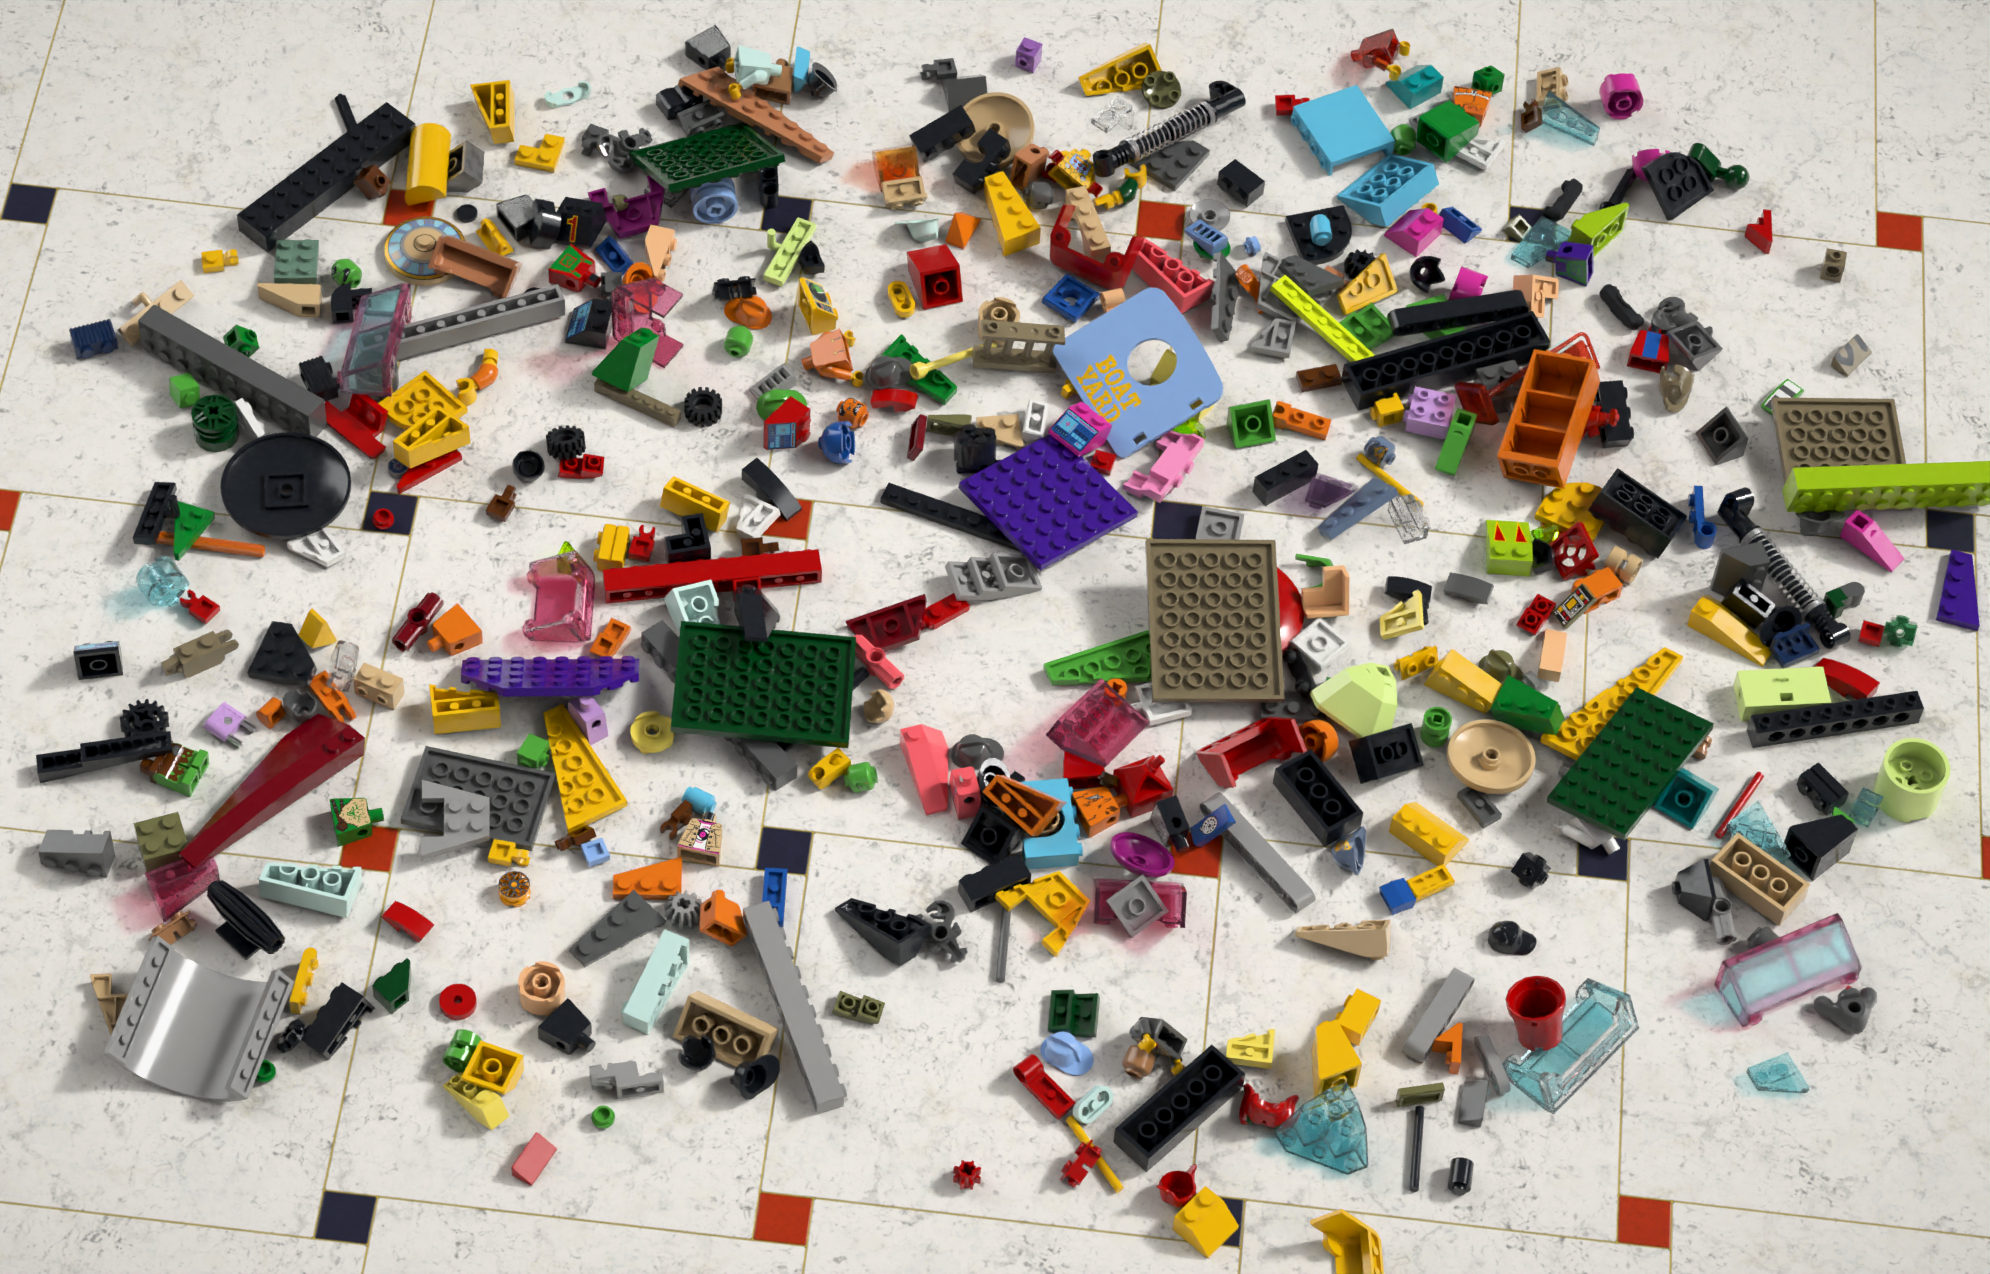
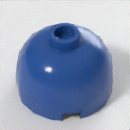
M849 421L829 424L818 439L819 449H822L824 456L834 463L848 464L852 462L849 459L850 453L852 455L855 453V434L848 427L852 426Z

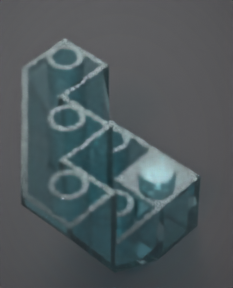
M1347 1082L1327 1089L1303 1104L1274 1131L1285 1152L1346 1175L1368 1167L1367 1128L1358 1100Z

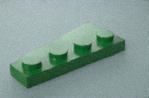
M902 334L881 355L892 358H905L912 364L916 362L925 364L931 362L927 358H923L918 353L919 350L914 345L911 346ZM936 369L929 371L922 379L914 380L912 378L906 382L943 405H946L957 393V386L940 370L937 371Z

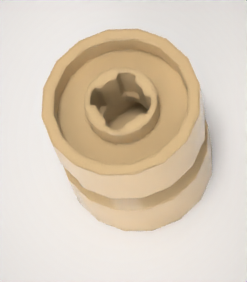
M1615 546L1607 557L1603 569L1609 567L1615 575H1619V579L1631 584L1641 568L1643 559L1634 554L1627 555L1626 550ZM1625 561H1626V562H1628V563H1627L1625 569L1623 570L1622 567H1623V565H1624V563H1625Z

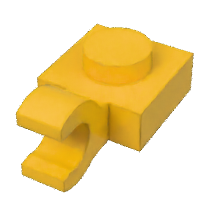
M236 249L228 250L225 254H223L222 250L201 252L204 273L225 271L224 266L239 264Z
M494 839L488 855V862L511 866L512 861L521 866H528L530 862V857H528L529 851L516 849V843Z

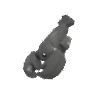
M640 128L639 134L631 136L627 130L618 131V137L611 134H603L599 136L596 145L600 155L604 158L611 154L614 146V156L616 157L612 160L610 159L608 164L616 172L628 174L634 169L635 165L629 152L640 149L644 142L650 144L653 139L648 130Z
M1667 297L1659 303L1658 310L1652 315L1651 326H1658L1661 329L1660 334H1666L1669 330L1698 320V317L1691 312L1686 313L1685 303L1682 299ZM1665 307L1664 312L1670 313L1669 318L1671 323H1669L1668 319L1663 313L1660 315L1661 319H1659L1658 310H1661ZM1711 326L1704 328L1712 336L1713 328Z
M944 900L935 901L926 908V912L929 913L936 910L938 912L935 914L931 913L930 917L944 921L932 924V929L924 942L933 941L926 944L930 950L937 953L943 948L944 951L952 955L950 958L952 963H961L966 959L965 955L968 951L966 948H959L956 938L962 933L958 923L955 922L951 928L952 921L955 919V909ZM921 913L918 914V915H916L917 917H919V918H921V919H922V917H923V915H922Z

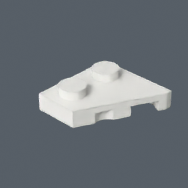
M1474 138L1456 156L1486 171L1505 147L1506 141L1499 140V143L1488 142L1487 138Z
M243 398L234 402L237 417L241 422L239 427L252 441L266 434L264 432V425L260 420H256L252 414L253 409L251 405L245 402Z
M746 494L744 497V507L741 508L740 512L741 518L738 520L736 530L738 535L746 539L757 538L780 516V510Z
M326 527L313 534L294 538L287 542L289 550L325 567H329L346 558V552Z

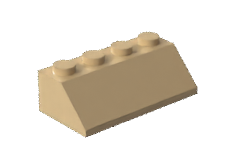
M696 991L688 995L673 1037L683 1042V1039L689 1035L701 1039L700 1035L705 1034L714 1044L715 1057L737 1067L744 1061L753 1062L759 1057L769 1054L779 1028L709 995Z

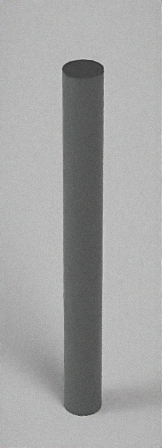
M1003 906L996 981L999 983L1005 982L1011 910L1008 912Z

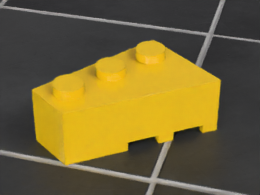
M510 80L470 84L474 100L494 144L514 142L515 95Z

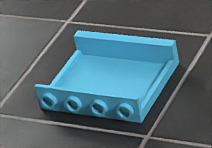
M1357 85L1293 106L1291 116L1293 126L1297 127L1301 138L1307 142L1311 153L1316 155L1321 168L1325 169L1329 176L1332 175L1334 166L1380 150L1383 151L1385 156L1389 153L1393 154L1394 138Z

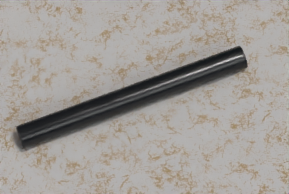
M1423 1106L1415 1107L1409 1190L1412 1192L1419 1191L1425 1110Z

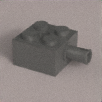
M1515 360L1476 369L1473 386L1488 416L1508 412L1511 417L1524 377Z

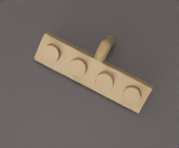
M182 280L153 302L146 293L141 292L133 299V304L139 306L143 303L145 308L122 325L118 331L128 344L132 346L141 339L138 320L153 305L173 314L191 300L194 295Z

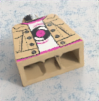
M705 812L702 820L696 818L690 820L677 845V858L682 857L684 860L720 866L722 824L716 823V814Z

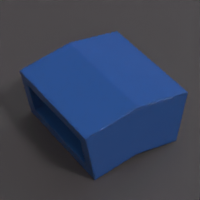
M1404 878L1391 881L1379 887L1380 895L1392 916L1414 907L1416 898Z

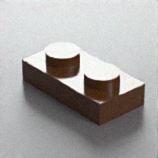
M1336 364L1296 371V379L1302 392L1342 385V377Z

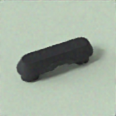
M1575 178L1563 182L1561 185V189L1564 192L1562 196L1558 197L1552 207L1547 206L1543 210L1545 219H1550L1554 223L1562 220L1583 190V185Z
M1606 284L1600 290L1599 295L1610 308L1615 317L1627 328L1634 331L1643 326L1644 318L1637 314L1623 300L1616 286Z
M1286 649L1282 654L1284 662L1288 663L1289 669L1296 680L1295 689L1297 693H1300L1303 698L1311 697L1310 692L1317 686L1308 663L1299 649Z

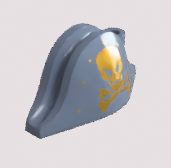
M1364 826L1349 835L1341 836L1332 847V856L1336 864L1340 868L1352 871L1355 875L1360 874L1364 864L1366 829Z

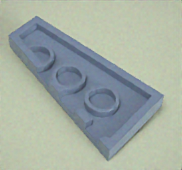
M1373 477L1317 528L1321 535L1332 540L1399 494L1395 487Z

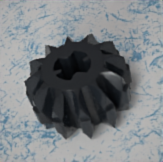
M1357 249L1355 253L1350 252L1348 254V257L1344 260L1345 275H1348L1349 280L1357 277L1376 259L1373 252L1367 253L1366 249L1360 252Z

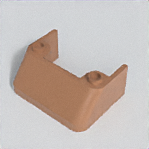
M443 234L438 238L427 268H434L433 272L443 276L446 273H451L488 287L493 291L492 295L503 299L504 297H509L522 263L456 237Z

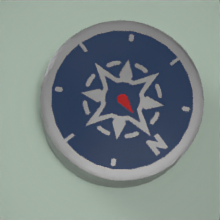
M395 458L391 459L387 465L389 475L395 479H401L408 470L407 466Z

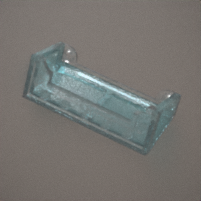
M1587 978L1576 989L1577 1003L1563 1016V1031L1560 1043L1547 1051H1543V1047H1535V1051L1529 1050L1522 1058L1515 1053L1507 1057L1502 1065L1509 1082L1544 1110L1555 1114L1639 1029L1629 994Z

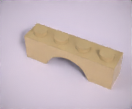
M1086 186L1067 189L1065 204L1076 206L1071 221L1076 220L1079 226L1084 253L1086 256L1104 263L1106 256L1111 253V245Z

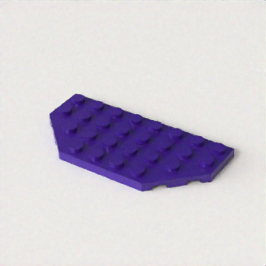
M541 656L534 657L533 659H524L523 657H512L511 659L491 657L489 660L469 657L462 661L461 683L470 684L471 681L476 684V688L488 692L495 689L498 691V695L504 697L595 696L601 694L600 691L604 688L611 691L623 687V683L630 680V683L639 681V659H635L633 656H624L622 659H613L611 656H602L599 659H591L588 656H581L577 659H568L565 656H559L555 659H546V657Z

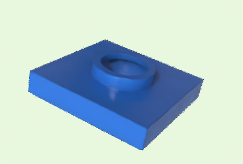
M1066 273L1042 298V303L1076 323L1100 298V293ZM1072 297L1075 298L1077 301L1075 302V305H1069L1070 302H1067L1064 299Z

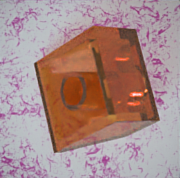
M910 144L872 150L874 171L881 193V183L884 181L920 176L916 146Z

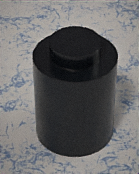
M1457 1157L1451 1160L1447 1187L1455 1195H1464L1471 1190L1474 1163L1470 1159Z

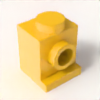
M1394 393L1392 398L1376 401L1374 407L1370 408L1371 418L1376 421L1378 427L1402 422L1404 407L1397 393Z

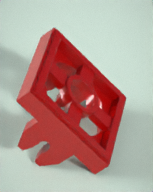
M1577 522L1549 543L1555 552V564L1562 579L1567 581L1575 574L1587 576L1589 574L1586 569L1592 571L1596 569L1593 561L1599 557V554L1582 522ZM1575 545V553L1571 556H1568V548L1573 547ZM1586 545V554L1580 560L1578 556L1580 548ZM1569 558L1573 560L1575 565L1566 566L1562 562Z

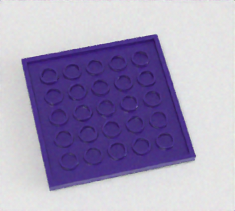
M1050 434L959 482L958 486L975 506L1040 571L1137 518L1138 511L1082 456L1078 457Z

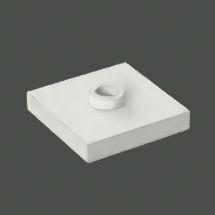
M1321 618L1315 620L1290 641V647L1292 649H1299L1305 660L1320 672L1345 653L1351 646L1349 641Z

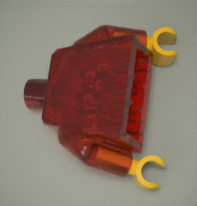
M1389 29L1364 38L1359 49L1351 51V58L1353 62L1362 61L1366 69L1377 67L1384 72L1387 70L1389 71V78L1397 81L1398 76L1401 74V68L1399 65L1390 66V64H1393L1397 52L1402 56L1409 55L1410 43L1407 41L1399 42L1394 29Z

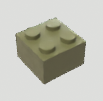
M178 812L134 823L136 839L147 874L187 864L179 857V853L188 843Z

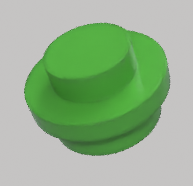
M599 1106L592 1112V1123L601 1129L608 1128L614 1123L615 1114L608 1106Z

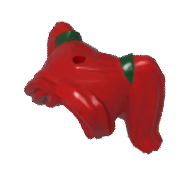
M1246 1083L1243 1085L1244 1096L1239 1109L1241 1124L1252 1125L1256 1123L1272 1127L1280 1134L1287 1133L1292 1126L1299 1096H1290L1280 1103H1269L1260 1099L1259 1094L1255 1093L1250 1084Z

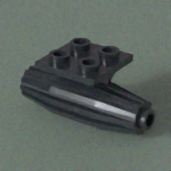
M223 880L213 881L208 886V899L223 919L226 920L215 932L245 960L249 959L260 949L268 954H274L285 943V937L281 930L247 895Z

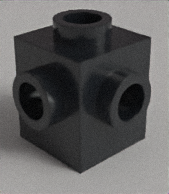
M1527 852L1522 853L1510 872L1519 878L1518 881L1522 885L1530 888L1542 886L1549 877L1547 873L1551 867L1546 864L1547 861L1543 857Z

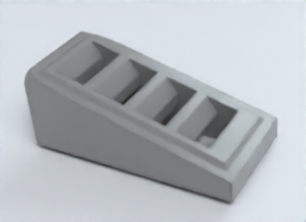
M784 363L749 388V391L758 400L763 395L760 391L761 389L765 392L771 390L768 385L773 389L781 390L793 388L796 386V376Z

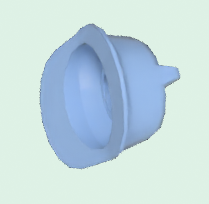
M1063 1031L1051 1034L1043 1041L1040 1048L1041 1056L1046 1062L1070 1075H1083L1092 1068L1094 1062L1090 1049L1077 1041L1068 1032Z

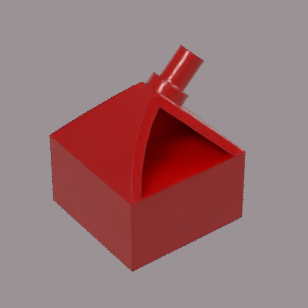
M1152 755L1113 771V775L1119 777L1117 780L1118 786L1113 785L1118 795L1123 793L1126 796L1128 805L1125 808L1131 819L1153 811L1156 802L1173 795V788L1160 767L1165 762L1161 755H1158L1156 758Z

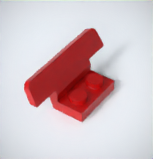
M359 388L352 392L349 407L342 412L329 401L325 402L328 426L370 459H375L385 452L386 446L375 437L384 431L389 411Z

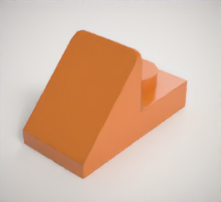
M1457 1023L1437 1037L1433 1043V1052L1446 1053L1445 1064L1449 1065V1074H1458L1461 1065L1463 1023Z

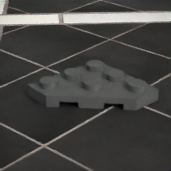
M1194 140L1180 141L1129 165L1140 171V166L1145 164L1146 174L1149 177L1176 191L1210 155V150Z

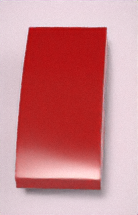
M901 389L873 390L870 403L873 409L893 406L895 412H907L915 409L918 395L915 392Z
M583 453L582 458L573 459L570 457V460L563 458L559 462L558 477L573 479L602 477L605 457Z
M1537 594L1529 608L1525 609L1516 626L1535 636L1552 614L1551 612L1556 608V603Z
M394 901L381 916L396 931L399 932L402 928L418 943L434 926L426 917L398 901Z

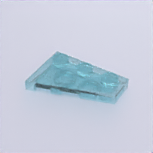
M1551 91L1547 93L1542 110V123L1594 146L1598 140L1600 127Z

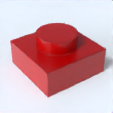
M1096 450L1091 466L1098 473L1110 476L1116 455Z
M1863 620L1858 642L1879 647L1884 625Z

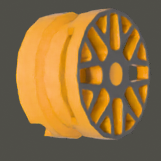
M507 872L499 879V898L504 905L508 907L509 905L521 907L530 899V881L522 872Z

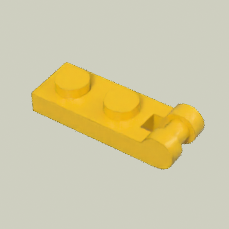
M312 947L306 948L303 952L290 997V1010L294 1014H300L302 1006L307 1005V988L312 986L314 979L312 971L316 970L319 965L317 951Z

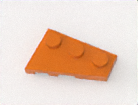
M682 857L613 875V899H624L633 890L644 900H668L669 895L675 896L676 891L681 893Z

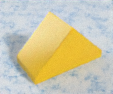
M313 608L310 609L298 636L312 649L335 643L337 639L328 623Z

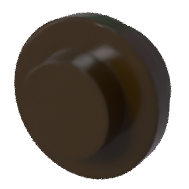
M1102 771L1101 775L1097 776L1100 779L1099 784L1112 789L1113 785L1118 786L1117 780L1119 777Z

